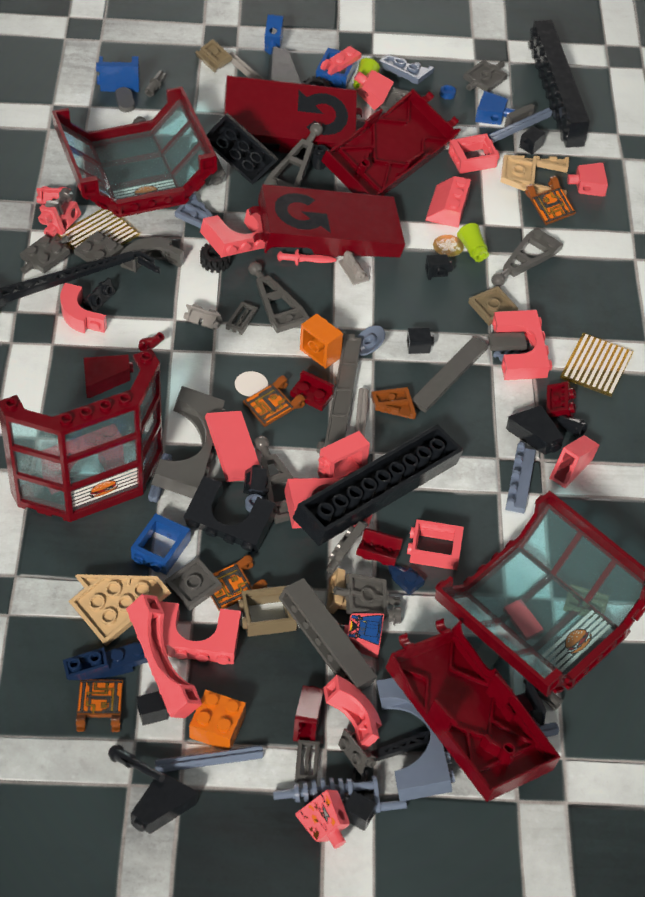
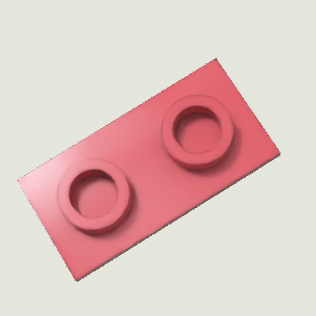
M44 186L36 188L38 194L37 203L45 205L46 201H53V199L59 198V192L67 187L50 188Z

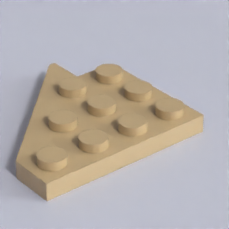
M77 574L75 577L84 589L70 599L69 603L102 643L108 646L133 625L126 608L142 594L157 596L159 602H161L171 592L157 576Z

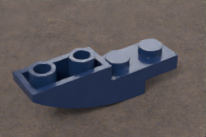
M140 641L109 651L100 648L63 660L67 680H92L113 677L133 672L134 666L148 662L144 656Z

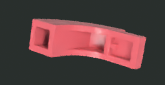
M65 283L60 294L61 311L65 322L73 329L85 333L87 328L105 332L107 329L106 315L83 309L80 306L83 299L82 287Z
M336 675L323 687L325 701L347 716L355 729L358 745L361 749L366 750L379 738L378 729L382 726L381 719L369 699L355 685Z

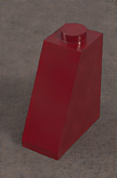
M128 354L83 358L87 398L94 397L130 381V373H134L133 362H129Z
M303 685L295 715L293 741L298 742V739L315 741L323 702V689L317 686Z

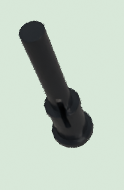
M113 745L109 749L108 756L111 761L119 762L127 768L133 767L158 782L164 781L165 775L137 760L134 754L124 750L121 745Z

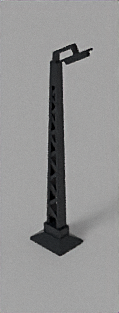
M130 251L1 287L0 307L5 306L7 302L134 260L137 256L139 264L155 273L160 274V267L154 265L155 259L141 251Z
M526 679L525 693L516 695V697L530 716L534 717L539 725H543L545 723L546 708L534 685ZM430 731L419 733L370 752L376 757L375 761H380L426 747L430 741ZM354 766L352 781H367L369 770L365 767L361 775V781H357L358 770ZM364 790V791H359L358 793H359L360 795L364 796V795H365V790Z

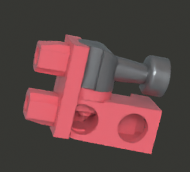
M63 188L59 192V198L55 201L48 200L45 205L39 207L41 211L38 217L39 222L47 225L44 234L51 238L56 234L63 235L66 232L65 230L81 215L77 202L71 201L74 195L68 188Z

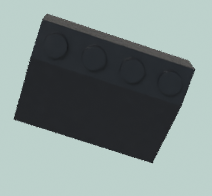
M228 113L220 118L206 134L213 150L252 185L278 160L272 152Z

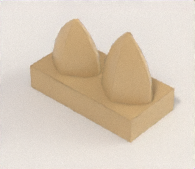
M340 568L329 577L326 608L332 614L337 609L346 610L345 597L333 594L335 586L346 588L345 570Z

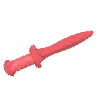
M298 249L295 251V254L282 253L280 251L277 255L279 262L283 260L294 261L296 266H298L299 262L304 261L314 263L336 262V258L325 255H304L299 253Z

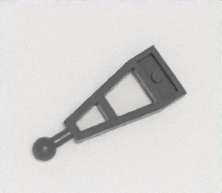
M313 123L310 126V134L307 139H301L269 174L264 182L265 185L300 188L314 150V143L312 142L316 136L321 135L323 132L321 124ZM303 147L307 148L303 160L295 157ZM289 163L300 167L294 185L277 178Z
M534 228L524 237L504 264L503 272L495 273L492 276V284L500 287L505 283V278L509 275L515 277L552 258L562 250L563 243L542 230ZM530 243L544 253L531 259L524 255L522 251ZM516 260L523 263L515 268L512 266Z
M250 263L248 271L251 275L258 278L256 279V285L268 320L276 333L301 326L302 323L310 318L303 307L269 275H263L260 263ZM264 286H270L274 292L266 294ZM282 298L292 308L291 310L274 315L270 302Z
M259 436L255 439L254 446L262 452L261 465L264 466V469H267L268 484L266 488H269V493L266 494L267 500L274 502L271 485L287 482L288 479H293V476L276 454H270L268 438ZM274 464L280 473L270 476L268 465ZM286 500L276 502L278 511L273 519L275 524L289 521L290 516Z

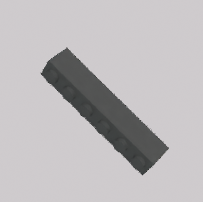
M303 578L286 586L279 596V600L335 676L343 677L360 691L369 688L377 678L373 668L368 665L361 652L356 649L349 636L338 625L337 620L315 594L311 585Z

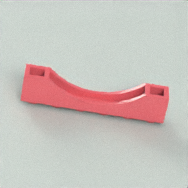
M142 594L126 610L144 651V656L151 668V673L159 688V693L162 695L167 712L173 718H186L200 707L202 702L195 686L181 678L173 669L168 659L163 640L164 612L158 597Z

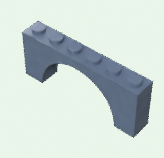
M393 678L378 680L377 686L382 710L395 709L409 712L422 720L430 731V741L423 755L413 764L394 771L400 802L452 792L451 783H455L453 769H448L447 764H451L448 750L444 751V745Z

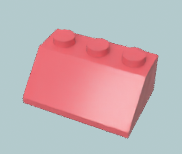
M454 176L436 185L426 221L459 228L469 195L471 179Z

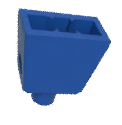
M268 14L265 30V51L271 54L273 46L281 48L283 16ZM275 28L277 33L272 34V29Z
M484 91L477 108L475 122L500 125L503 118L515 111V109L507 108V98Z

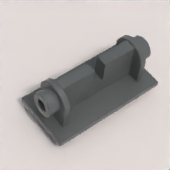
M345 728L338 745L358 772L363 774L365 767L369 766L372 768L376 765V757L368 748L366 750L361 749L357 742L356 733L348 732Z

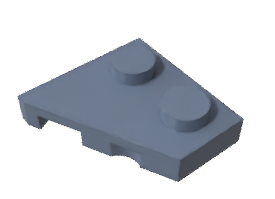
M192 193L189 197L190 200L175 211V217L201 229L203 218L213 215L205 208L202 202L197 200V196Z

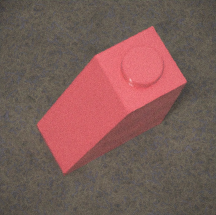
M585 435L563 448L549 478L566 488L593 460L600 445Z

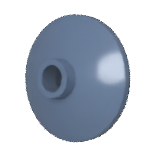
M381 326L368 327L357 336V338H362L360 355L371 354L381 346L385 339V331Z

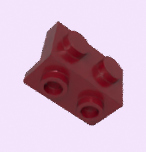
M365 528L356 555L366 560L372 559L381 562L383 565L395 566L400 556L403 538Z

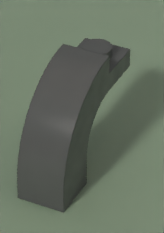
M147 237L136 240L120 253L141 251L155 260H163L178 267L184 264V250L172 246V240L162 237ZM138 256L134 260L121 264V267L133 272H137L142 266L138 263Z

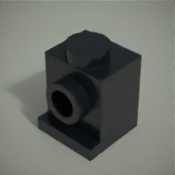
M447 254L427 255L425 264L427 279L431 280L432 277H448V272H452V262L449 261Z
M253 465L245 471L244 494H259L263 496L269 493V488H266L268 484L267 469H264V466Z

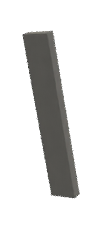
M473 336L412 398L413 406L426 413L488 349V344Z

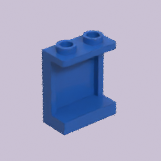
M103 56L99 57V62H96V72H99V75H97V85H100L101 92H116L121 87H127L131 92H139V56H132V62H103Z

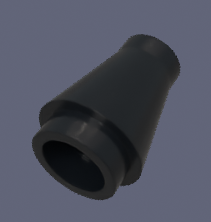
M562 415L558 421L559 426L575 437H582L587 431L588 425L584 420Z

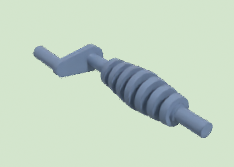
M372 776V781L354 782L351 778H346V783L344 784L342 778H337L338 784L335 785L333 778H329V785H325V779L320 778V786L316 785V779L311 780V787H308L307 781L302 782L303 788H299L297 783L294 784L292 789L273 791L274 800L293 798L295 802H300V797H304V803H309V796H312L314 800L326 790H338L341 799L344 798L345 792L350 797L353 791L373 790L374 802L377 803L376 813L407 809L406 801L380 802L377 776Z

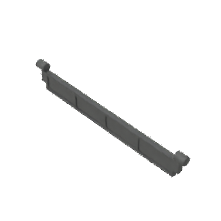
M340 330L343 333V346L325 443L318 442L316 451L319 454L321 448L346 437L362 338H356L355 334H345L344 330Z

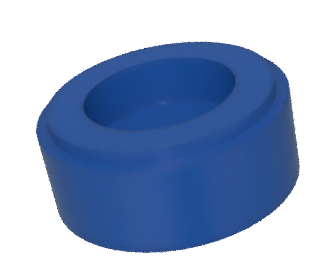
M444 85L440 88V96L443 99L450 100L455 97V87Z

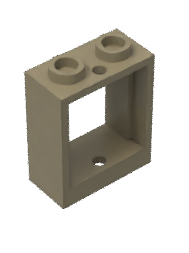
M286 586L242 591L241 599L238 600L239 611L243 612L244 617H241L242 629H246L248 637L297 631V623L284 605L286 618L259 622L251 621L249 606L281 602L279 596Z

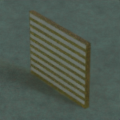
M103 208L70 226L63 235L57 234L60 239L65 235L68 236L70 241L66 244L73 251L74 248L97 231H100L122 246L139 236V233L123 219Z
M582 333L560 378L612 397L634 351Z

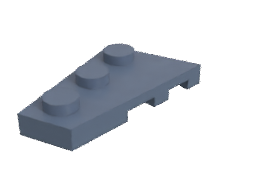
M386 55L378 63L384 70L397 74V76L403 77L414 84H419L430 76L435 68L432 66L428 68L421 67V63L417 62L415 64L406 63L405 59Z

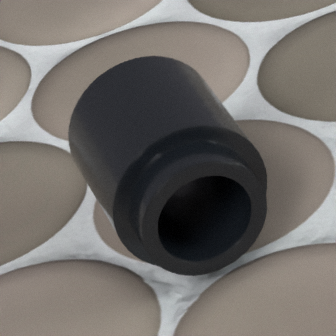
M324 145L314 146L311 163L317 170H323L326 167L321 160L329 149Z

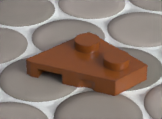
M408 387L371 392L375 411L416 419V412Z

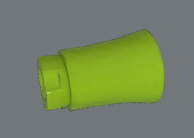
M371 58L360 60L357 73L360 71L365 76L371 70L379 73L380 66L375 60ZM354 80L353 87L355 90H358L360 83Z
M469 223L460 228L457 237L475 262H482L484 259H487L489 252L481 235L479 225Z

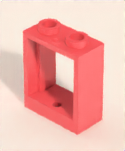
M487 134L450 140L448 153L460 174L497 167L500 155ZM482 149L485 156L467 159L464 153Z
M360 431L320 449V457L318 459L319 478H344L368 464L370 443Z
M416 519V526H411L410 538L413 539V543L409 542L407 554L411 555L410 563L457 570L464 527ZM419 536L453 541L451 555L417 550Z

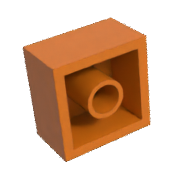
M315 314L301 324V351L325 369L340 359L343 333L338 328H335L318 314Z
M205 689L201 698L202 705L196 709L189 725V738L223 750H230L245 719L246 703Z

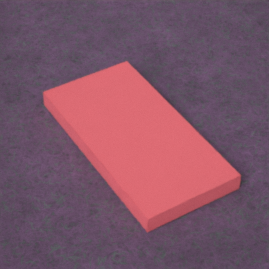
M242 412L206 413L205 419L226 482L244 481L245 471L253 465L260 464Z

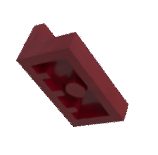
M302 370L300 380L290 391V396L295 398L301 394L305 397L304 402L323 411L333 398L334 385L312 373Z
M569 381L547 385V414L550 418L562 415L574 418V413H576L574 403L576 392L574 388H571Z

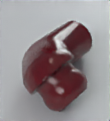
M158 332L153 337L143 338L139 341L138 348L141 351L153 349L165 337L161 332Z

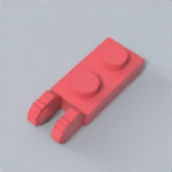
M349 46L330 59H326L321 63L320 67L324 71L328 69V74L333 75L359 60L361 53Z

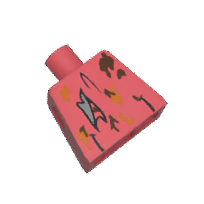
M338 790L324 791L295 813L296 817L315 841L327 842L330 840L334 849L346 843L341 831L348 827L350 822Z

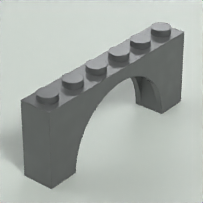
M184 386L181 387L173 411L186 417L196 427L201 438L202 447L199 453L186 460L169 461L159 459L151 485L193 498L203 476L207 477L210 467L207 466V463H211L214 452H211V449L215 448L205 415L206 413L225 412L226 409L223 408L225 400Z

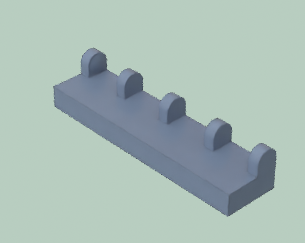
M523 442L517 444L505 510L524 514L536 450L525 448Z

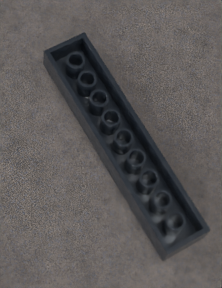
M534 21L533 27L530 29L531 39L528 41V48L531 49L532 59L535 60V68L538 69L539 79L542 80V88L546 91V99L549 100L550 110L553 111V119L557 122V130L561 133V141L564 142L565 148L584 147L590 120L553 21Z
M437 424L300 502L293 519L320 546L349 529L351 525H356L359 521L361 522L456 465L463 449Z

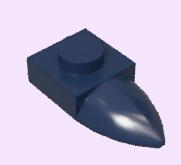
M396 564L395 566L389 565V573L392 579L408 595H411L424 585L425 580L412 568L406 569Z

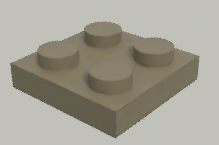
M499 286L470 297L468 302L488 326L492 324L494 312L518 311V307Z

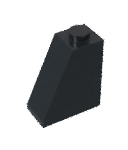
M541 405L508 416L506 429L542 454L555 453L561 449L564 437Z
M164 774V781L158 782L154 779L130 813L131 824L138 831H146L151 834L194 807L198 802V791Z

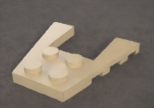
M504 155L500 182L522 191L527 189L526 186L533 185L536 194L543 193L552 188L534 184L536 167L567 173L569 157L557 159L556 156H549V159H541L540 156L524 158L522 155Z

